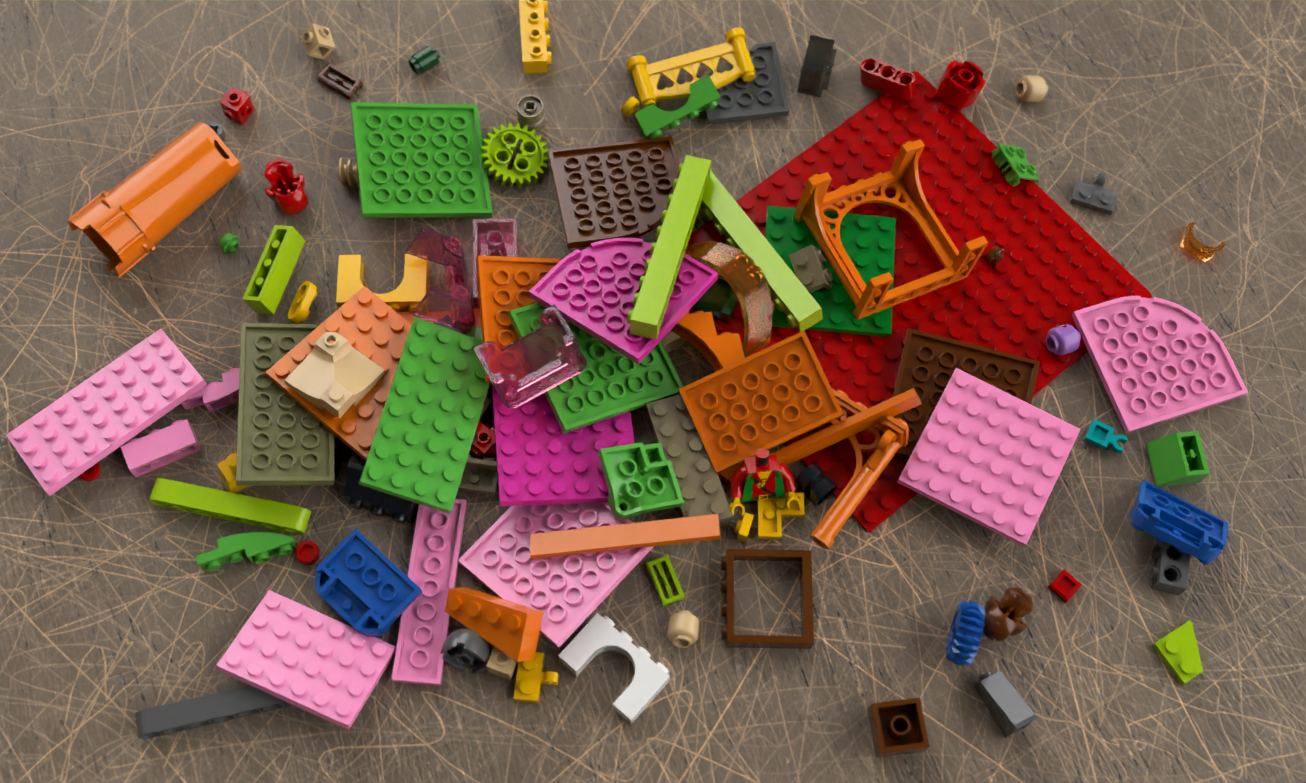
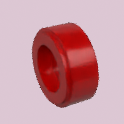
M97 462L78 477L86 482L94 481L101 474L100 464Z
M305 540L297 545L295 555L300 563L312 565L319 559L320 549L315 542Z

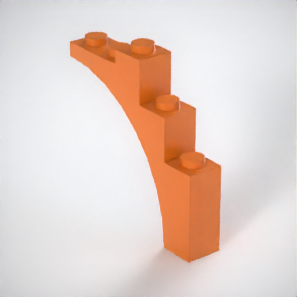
M688 311L670 330L697 348L710 362L715 372L745 358L739 333L731 334L730 332H725L717 335L712 312L696 311L690 314Z

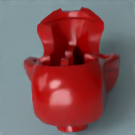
M281 158L268 162L265 169V178L271 183V186L264 190L271 200L278 203L285 214L300 213L309 203L304 192L305 178L303 174L293 175L292 164Z

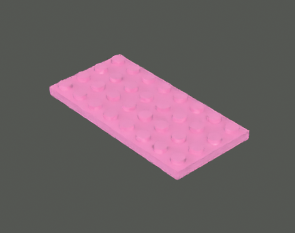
M160 328L9 432L6 436L45 492L51 496L201 390L207 383Z

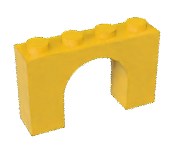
M405 254L404 278L399 287L389 293L374 294L396 312L427 311L429 291V260L427 254ZM339 255L336 295L338 309L364 287V263L361 255Z

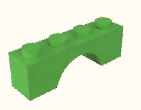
M707 75L690 84V97L687 103L680 109L665 111L651 104L634 113L635 120L645 139L658 138L663 134L662 131L668 128L673 130L679 127L683 120L687 118L688 120H693L700 115L699 112L705 109L709 111L717 107L718 102H720V95L710 76Z

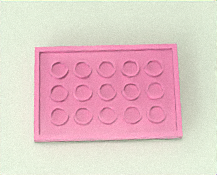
M268 590L216 666L217 670L349 730L395 655L396 646L376 637L365 636L347 624Z

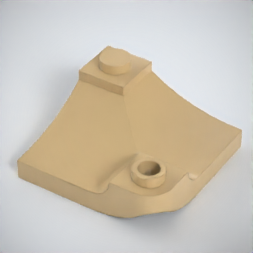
M327 332L317 340L312 352L285 379V384L319 409L325 408L340 419L352 405L356 406L385 375V370L354 349L348 340L340 334ZM331 340L335 341V342L332 343V344L328 343V341H331Z

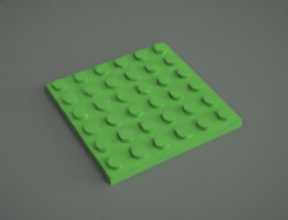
M351 102L350 110L362 218L492 216L487 170L483 168L485 161L480 160L482 155L480 150L483 142L477 105Z
M539 303L510 310L508 313L563 434L644 407L647 403L681 394L679 389L684 386L661 341L638 365Z

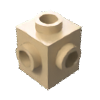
M312 23L301 36L307 56L325 60L336 48L330 29Z

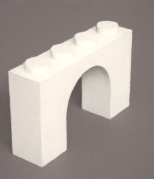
M597 613L558 655L559 661L574 675L578 676L592 659L602 652L616 651L624 654L633 664L635 675L631 684L613 703V709L628 723L632 724L669 682V670L660 662L654 663L650 659L651 655L643 647L637 648L631 643L633 639L626 632H619L613 627L615 624L606 615L602 617Z

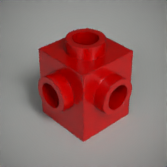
M232 87L228 93L223 95L220 101L223 114L228 119L234 120L241 125L255 111L250 95L244 90L239 91Z
M478 421L469 451L472 456L477 459L493 458L496 456L494 428L491 426L488 428L480 421Z

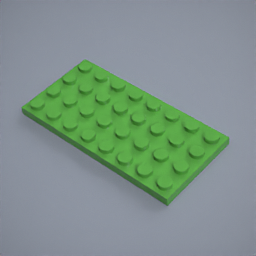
M414 317L359 481L360 485L447 514L451 513L490 385L485 380L482 340Z

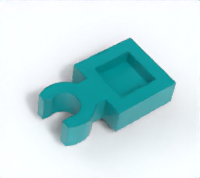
M1093 419L1083 441L1102 450L1110 446L1114 453L1121 454L1124 448L1118 446L1117 442L1125 444L1128 438L1124 435H1114L1115 428Z

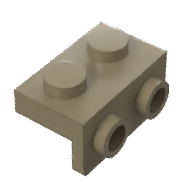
M811 244L789 255L796 277L809 293L823 287L828 290L833 288L831 284L833 277L830 270L826 268L825 261L827 259L822 249L819 250Z
M468 455L458 490L496 495L498 485L496 460L487 457L482 458V460L474 459Z

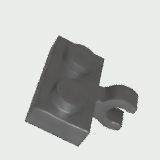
M1098 172L1093 185L1077 181L1070 202L1111 215L1114 211L1118 193L1102 189L1107 174Z

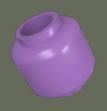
M1065 324L1050 329L1045 342L1050 352L1061 356L1076 351L1079 347L1081 336L1079 331L1072 325Z

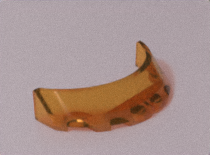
M699 242L688 245L685 254L719 273L735 292L744 318L743 352L745 358L761 351L770 341L772 318L775 312L774 301L771 300L768 288L770 285L761 268L756 266L753 259L742 250L721 242Z

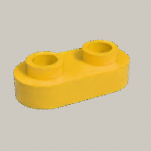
M309 281L301 284L288 311V319L295 323L303 322L307 319L310 305L317 296L316 285Z

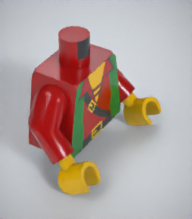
M766 449L757 450L756 457L745 458L742 467H739L731 477V498H733V502L729 504V508L733 516L734 508L739 506V514L741 516L745 513V508L740 503V498L743 502L785 497V493H787L786 505L790 510V502L792 500L797 501L799 508L801 507V502L794 493L796 487L791 471L784 463L778 462L777 456L770 455Z

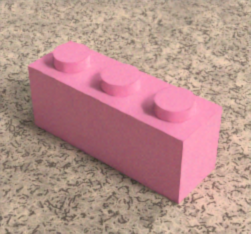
M187 419L177 420L171 426L153 430L147 436L131 439L125 445L120 446L129 471L136 478L202 450L194 429Z

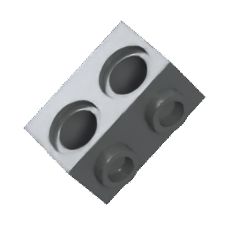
M1159 542L1157 545H1154L1152 550L1154 567L1151 568L1149 573V580L1152 581L1151 589L1180 595L1187 589L1190 554L1179 552L1173 545L1167 542ZM1166 551L1172 553L1174 559L1169 558ZM1164 573L1170 575L1172 581H1168L1164 577Z

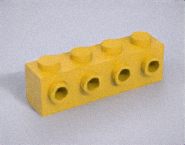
M519 0L524 74L548 73V64H552L551 51L547 52L546 48L551 47L550 34L546 35L545 30H549V18H544V13H548L547 1Z

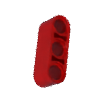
M872 58L864 59L861 62L860 79L863 85L902 100H909L914 97L915 76L911 72Z

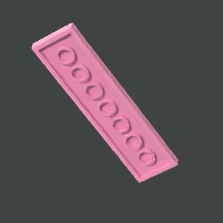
M455 499L450 514L420 504L418 506L408 577L423 592L401 615L391 679L393 682L441 686L444 660L442 658L444 653H441V649L448 637L451 616L445 612L449 588H455L458 559L467 500Z

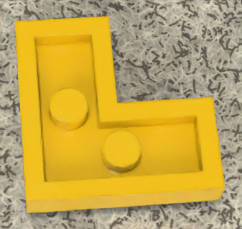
M785 493V497L757 500L758 539H781V517L804 518V493H795L801 502V507H798L796 500H792L790 502L791 510L786 505L787 493Z

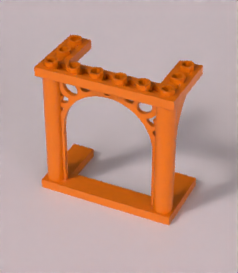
M921 139L914 142L908 141L901 146L900 152L890 171L877 173L865 180L860 179L849 186H840L835 191L829 193L827 189L832 180L829 173L812 175L806 183L794 214L798 222L805 221L854 302L856 308L853 314L857 320L967 278L988 244L986 238L982 236L966 242L959 253L925 198L919 179L918 159L925 147ZM894 189L895 197H886L885 190ZM900 196L902 197L901 201H903L904 203H900L898 201ZM865 203H884L897 207L915 221L945 269L891 290L888 289L894 279L890 272L870 279L866 285L842 245L840 238L842 219L851 209ZM832 211L837 214L838 218H828L824 213Z

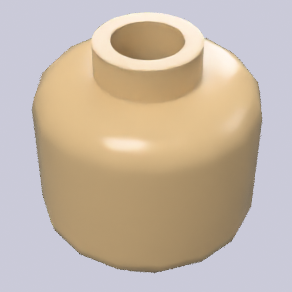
M1027 75L1017 82L1015 92L1022 102H1040L1047 94L1048 86L1043 77Z
M681 610L671 615L668 622V639L680 648H687L697 641L699 619L687 610Z

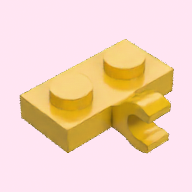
M535 652L534 660L518 662L513 698L515 701L539 703L541 684L558 685V672H543L544 653Z

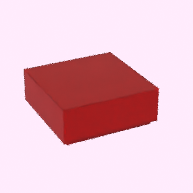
M1063 569L1048 588L1066 603L1082 584Z

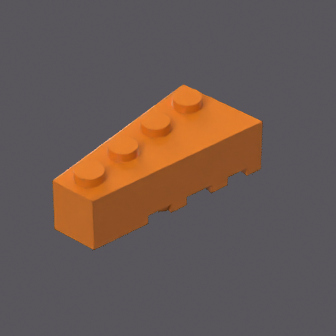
M468 587L449 588L445 607L447 614L469 629L477 632L479 636L515 661L534 660L543 611Z

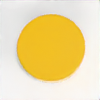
M634 96L629 98L622 107L621 113L625 117H630L637 110L640 104L639 100Z

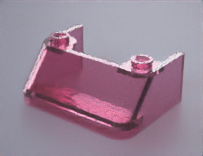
M422 227L406 249V253L445 266L448 294L430 289L414 309L413 315L462 331H469L476 323L469 270L461 242L455 237Z

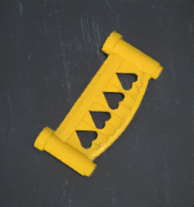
M733 28L727 31L724 35L726 43L655 63L647 64L646 58L642 55L628 59L626 66L628 72L633 76L641 105L646 108L651 104L656 106V101L689 98L690 84L699 80L696 76L701 64L713 72L710 78L716 89L740 77L745 82L752 81L755 78L756 72L745 43L746 35L742 28ZM720 59H723L733 67L731 71L725 70L723 73L716 71ZM683 70L693 77V81H685L684 84H678L677 79L680 71ZM662 75L674 84L671 88L657 89Z

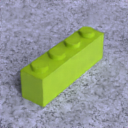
M274 226L242 298L256 313L275 314L306 240L293 226Z

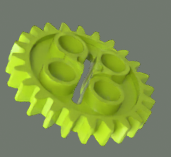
M509 122L507 128L500 124L499 130L494 127L492 133L488 132L486 139H483L480 153H482L480 160L485 161L483 168H490L488 176L495 174L494 181L500 178L502 179V185L509 182L510 188L513 187L514 183H517L519 188H521L523 182L527 187L531 181L536 183L538 177L542 178L543 171H546L549 161L547 157L548 149H544L546 142H540L542 136L535 137V130L528 132L527 125L521 129L519 123H517L516 127H513ZM522 141L511 170H508L507 167L517 143ZM517 166H522L524 170L519 169Z

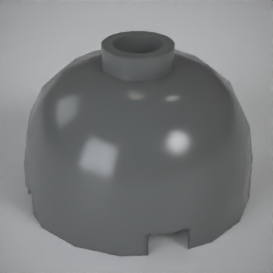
M463 628L455 630L447 637L441 653H444L442 658L451 667L463 672L465 668L473 669L472 673L477 674L486 670V665L491 655L490 643L479 636L476 631Z

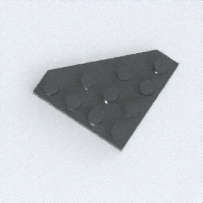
M775 42L755 44L750 50L749 54L756 72L755 78L752 81L745 82L740 77L717 89L720 95V102L712 110L707 111L705 109L707 124L789 115L790 110Z

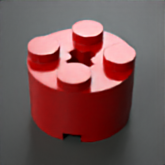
M954 60L948 64L938 83L936 94L956 110H963L965 107L974 104L986 80L982 77L984 75L983 71L974 63L966 60L964 63L958 62L959 60Z

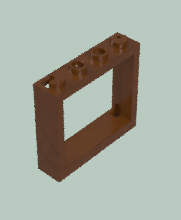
M726 549L725 556H721V570H725V579H721V593H725V602H721V617H725V626H721V640H725V647L811 649L814 644L811 550ZM734 560L799 561L801 636L734 635Z

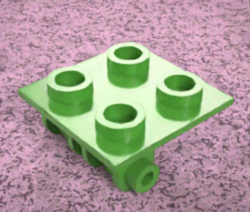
M997 144L999 148L992 151V158L998 168L1002 170V174L1009 185L1017 186L1020 184V179L1039 181L1036 175L1037 170L1032 164L1028 163L1025 158L1026 153L1021 147Z

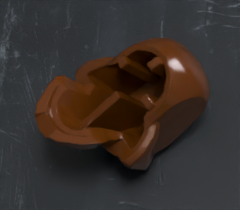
M1018 587L1008 588L1000 601L995 596H991L984 608L983 634L990 640L1004 641L1009 636H1014L1024 631L1027 625L1022 622L1021 618L1033 610L1031 596H1028Z

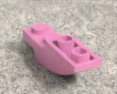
M233 368L228 372L222 373L223 382L209 383L182 402V406L187 410L205 405L209 412L239 401L240 368Z

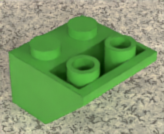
M1199 431L1174 433L1145 444L1155 486L1157 487L1200 483L1210 474Z

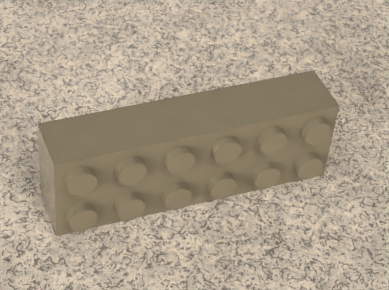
M681 394L647 403L645 414L655 443H661L666 461L671 460L684 500L682 506L676 507L679 517L718 514L720 528L730 525L732 514L718 473H716Z

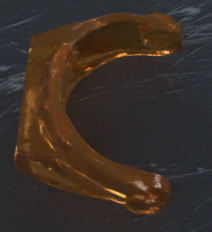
M1190 222L1186 227L1188 230L1182 239L1180 248L1204 263L1212 258L1216 252L1222 251L1226 246L1225 242L1222 241L1217 247L1202 244L1193 235L1192 229L1195 223Z

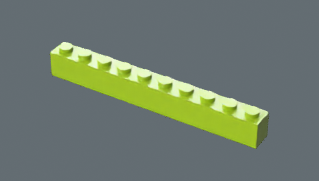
M686 155L684 163L679 164L677 173L679 178L674 179L672 191L674 192L669 194L667 200L668 210H664L661 222L663 225L657 228V242L652 243L650 250L652 257L651 259L647 258L644 269L646 274L645 276L641 275L639 281L640 292H636L634 295V310H629L627 316V324H630V334L657 340L710 177L711 160Z
M710 171V177L700 205L706 219L713 221L717 233L720 236L724 235L728 247L738 253L737 256L744 266L747 265L750 268L751 276L755 281L759 280L765 294L773 297L776 308L780 312L784 311L791 327H796L799 332H802L823 319L821 306L713 172Z

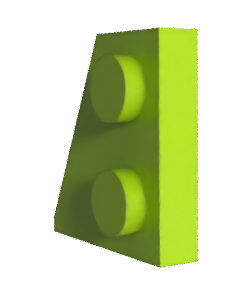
M1191 620L1152 645L1181 686L1203 672Z

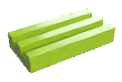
M668 555L646 563L662 607L674 604L679 600H685L684 593ZM662 562H665L666 567L668 569V572L678 594L676 596L673 595L667 577L662 568ZM654 565H656L664 587L669 596L668 599H666L664 596L660 583L653 569Z

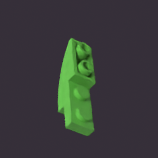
M241 533L217 539L218 549L196 556V559L203 571L218 570L221 568V565L229 562H241L244 560V557H247L252 564H261L267 562L270 557L290 554L293 549H296L297 543L293 537L278 533Z

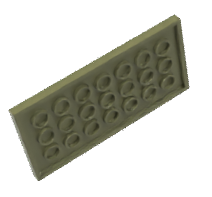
M241 323L236 486L334 485V434L266 376V371L320 324Z

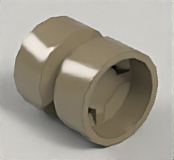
M532 94L522 96L516 105L520 128L523 129L527 125L528 132L535 130V133H537L545 124L543 101L540 97Z

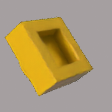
M745 513L743 520L738 519L735 532L739 533L737 541L746 543L754 515Z

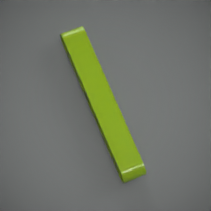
M164 478L156 479L149 498V502L157 506L295 535H305L311 511L303 507Z

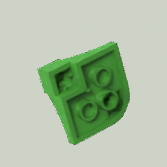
M643 442L603 448L597 452L609 490V506L615 517L619 519L635 518L643 513L679 507L684 504L671 460L666 461L661 443L643 445ZM619 506H622L625 511H622Z

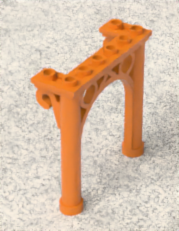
M832 389L844 415L827 424L834 425L840 422L837 419L841 418L842 421L847 416L851 417L866 410L867 407L860 402H853L843 391ZM889 415L887 420L863 430L875 437V441L870 445L858 444L857 434L847 438L856 457L855 472L847 486L811 533V540L818 546L826 550L831 548L834 543L833 539L899 448L901 449L902 446L906 447L908 444L909 427L902 419L898 417L893 418ZM874 451L862 467L861 452ZM743 462L719 472V479L731 486V477L739 467H742Z

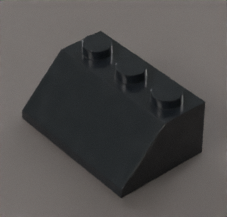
M350 462L344 490V497L348 505L359 510L362 507L369 509L370 513L382 517L383 514L390 516L393 521L401 524L405 522L412 524L419 504L360 485L359 481L364 466Z

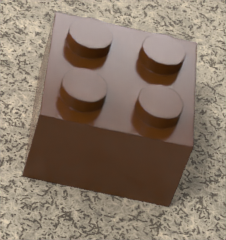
M920 697L872 703L867 709L876 758L924 752L930 747Z

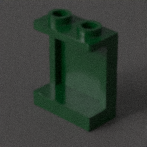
M718 275V280L690 310L695 312H712L713 319L728 325L745 289L746 279L738 276L735 281Z

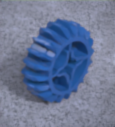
M965 600L958 605L947 640L946 657L948 661L961 666H969L973 662L983 633L985 620L983 605Z

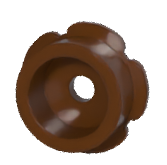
M998 245L993 247L984 256L988 264L993 263L996 265L1004 257L1002 254L1004 249H1000Z

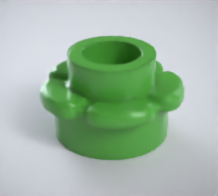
M227 233L221 239L219 247L223 249L224 253H233L239 247L237 235L233 236L231 233Z

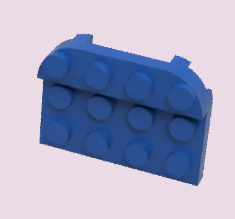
M1142 480L1138 487L1135 506L1130 512L1133 520L1131 525L1138 531H1146L1153 535L1160 542H1167L1173 545L1181 553H1188L1196 557L1205 565L1215 561L1227 543L1228 522Z
M356 528L316 568L315 589L318 594L357 632L369 637L378 638L390 630L389 626L423 592Z

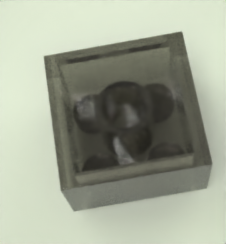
M810 35L797 92L821 98L823 90L827 91L837 52L836 49H833L835 40Z

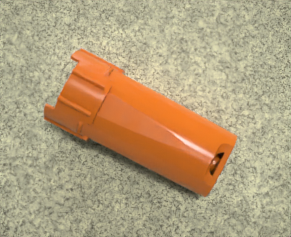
M198 122L110 191H102L67 219L68 225L72 231L77 228L83 231L101 253L110 260L104 266L105 269L120 278L149 253L153 252L156 249L154 245L241 172L240 162L211 127L205 123Z

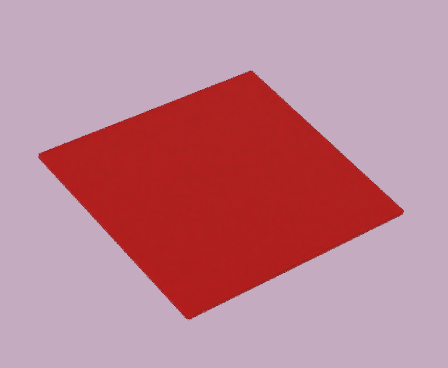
M918 71L911 72L915 76L914 97L909 100H902L886 93L881 94L736 201L765 237L767 207L797 208L806 183L812 175L829 173L832 178L827 189L829 193L835 191L840 186H849L860 179L865 180L877 173L890 171L900 152L901 146L908 141L914 142L921 139L925 145L918 159L921 187L929 206L959 253L966 242L982 236L988 241L986 248L967 278L893 306L890 338L804 330L831 388L836 391H843L850 400L855 403L860 402L864 404L867 409L892 398L908 328L1039 361L1033 393L1034 397L1088 352L1082 337L1078 349L1074 352L1061 356L1050 352L1045 342L1050 329L1069 324L1078 330L1071 314L1074 311L1127 296L1152 298V294L1033 180L1020 179V184L1017 186L1009 185L1002 174V170L998 168L992 158V151L998 147L959 110H956L952 105L938 97L936 94L937 89ZM894 189L885 190L886 197H895ZM900 196L898 201L900 203H904L903 201H901L902 197ZM865 203L848 212L851 214L896 218L893 289L945 269L915 221L904 211L884 203ZM712 220L691 234L685 251L686 255L701 261L702 264L716 271L719 275L735 281L738 276L746 279L745 289L729 324L727 325L713 319L717 335L725 332H730L731 334L739 333L746 358L800 333L795 328L758 325L761 282L753 279L749 271L750 268L747 265L744 266L737 256L738 253L728 247L724 235L720 236L717 233ZM998 245L1000 249H1004L1002 253L1004 257L996 265L993 263L988 264L984 256L993 247ZM823 424L785 443L790 445L831 425ZM861 431L856 435L858 444L870 445L875 441V437L867 431ZM847 438L801 459L807 467L816 462L825 472L824 477H830L838 486L833 493L836 499L853 477L856 468L855 453ZM874 451L861 452L862 467ZM894 455L851 514L867 532H872L918 494L897 483L909 459Z

